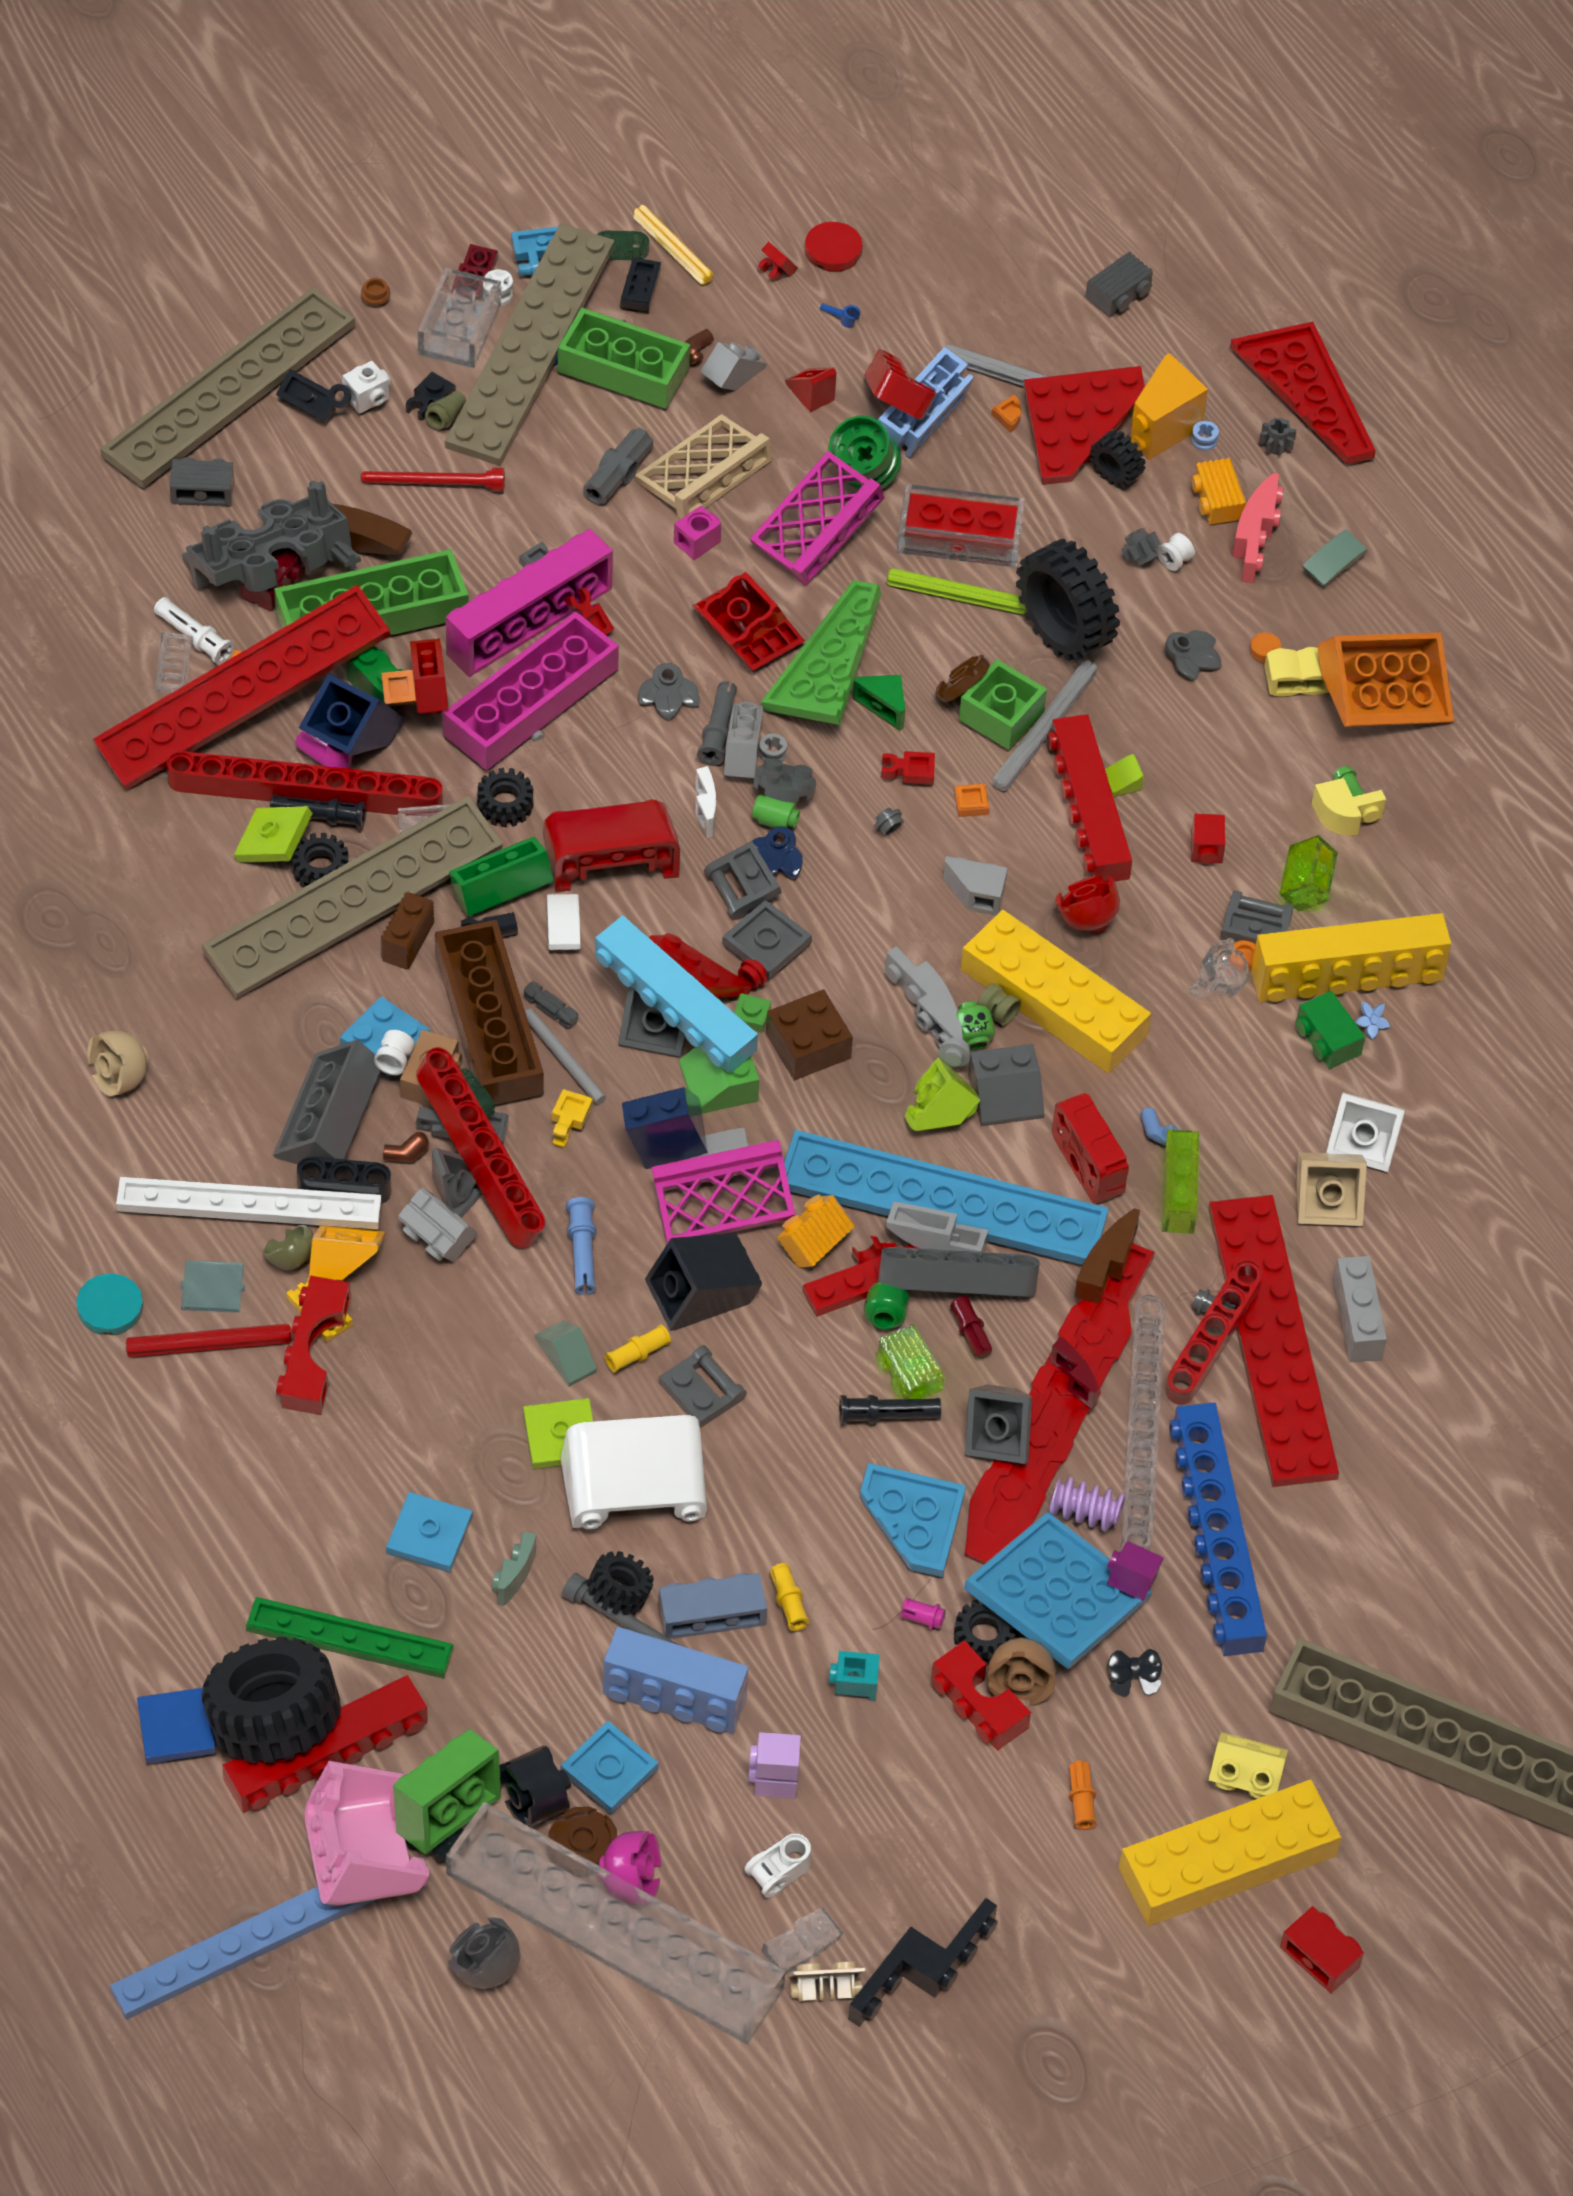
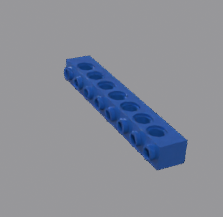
M1216 1402L1177 1406L1174 1420L1169 1421L1170 1436L1172 1440H1177L1178 1449L1175 1451L1176 1464L1178 1469L1183 1468L1185 1477H1182V1492L1184 1497H1189L1191 1506H1188V1519L1190 1526L1196 1527L1197 1535L1194 1536L1196 1555H1202L1203 1559L1200 1573L1203 1585H1208L1210 1594H1207V1608L1209 1614L1215 1615L1216 1624H1213L1215 1643L1221 1644L1223 1656L1264 1652L1267 1633ZM1192 1440H1199L1203 1443L1197 1444L1194 1443ZM1198 1469H1206L1209 1472H1201ZM1210 1497L1215 1499L1216 1501H1207L1204 1498ZM1216 1526L1221 1528L1222 1530H1214L1210 1527ZM1222 1555L1227 1557L1228 1559L1222 1560L1219 1559L1217 1556ZM1223 1585H1231L1235 1589H1227ZM1236 1614L1239 1615L1241 1618L1234 1619L1229 1615Z

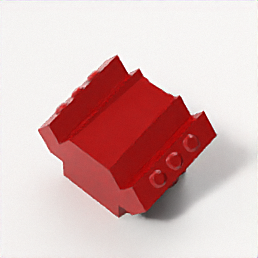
M746 571L742 575L733 577L727 586L692 605L701 618L709 624L714 632L752 671L805 641L785 617L779 606Z

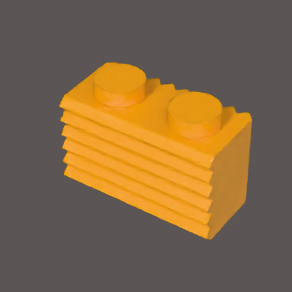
M1228 457L1227 459L1222 458L1221 460L1198 462L1195 475L1191 476V486L1194 493H1199L1201 515L1207 516L1209 525L1240 520L1247 503L1231 459Z
M816 1195L804 1204L806 1210L800 1216L795 1215L783 1224L785 1230L777 1237V1240L781 1242L784 1250L788 1252V1255L798 1268L816 1265L851 1229L855 1228L854 1223L834 1195Z

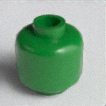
M882 1282L871 1286L864 1308L865 1317L869 1323L883 1330L899 1327L904 1323L909 1306L908 1292L898 1287L883 1284Z

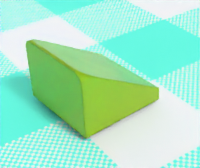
M1134 754L1126 756L1105 769L1113 797L1142 790L1144 776Z

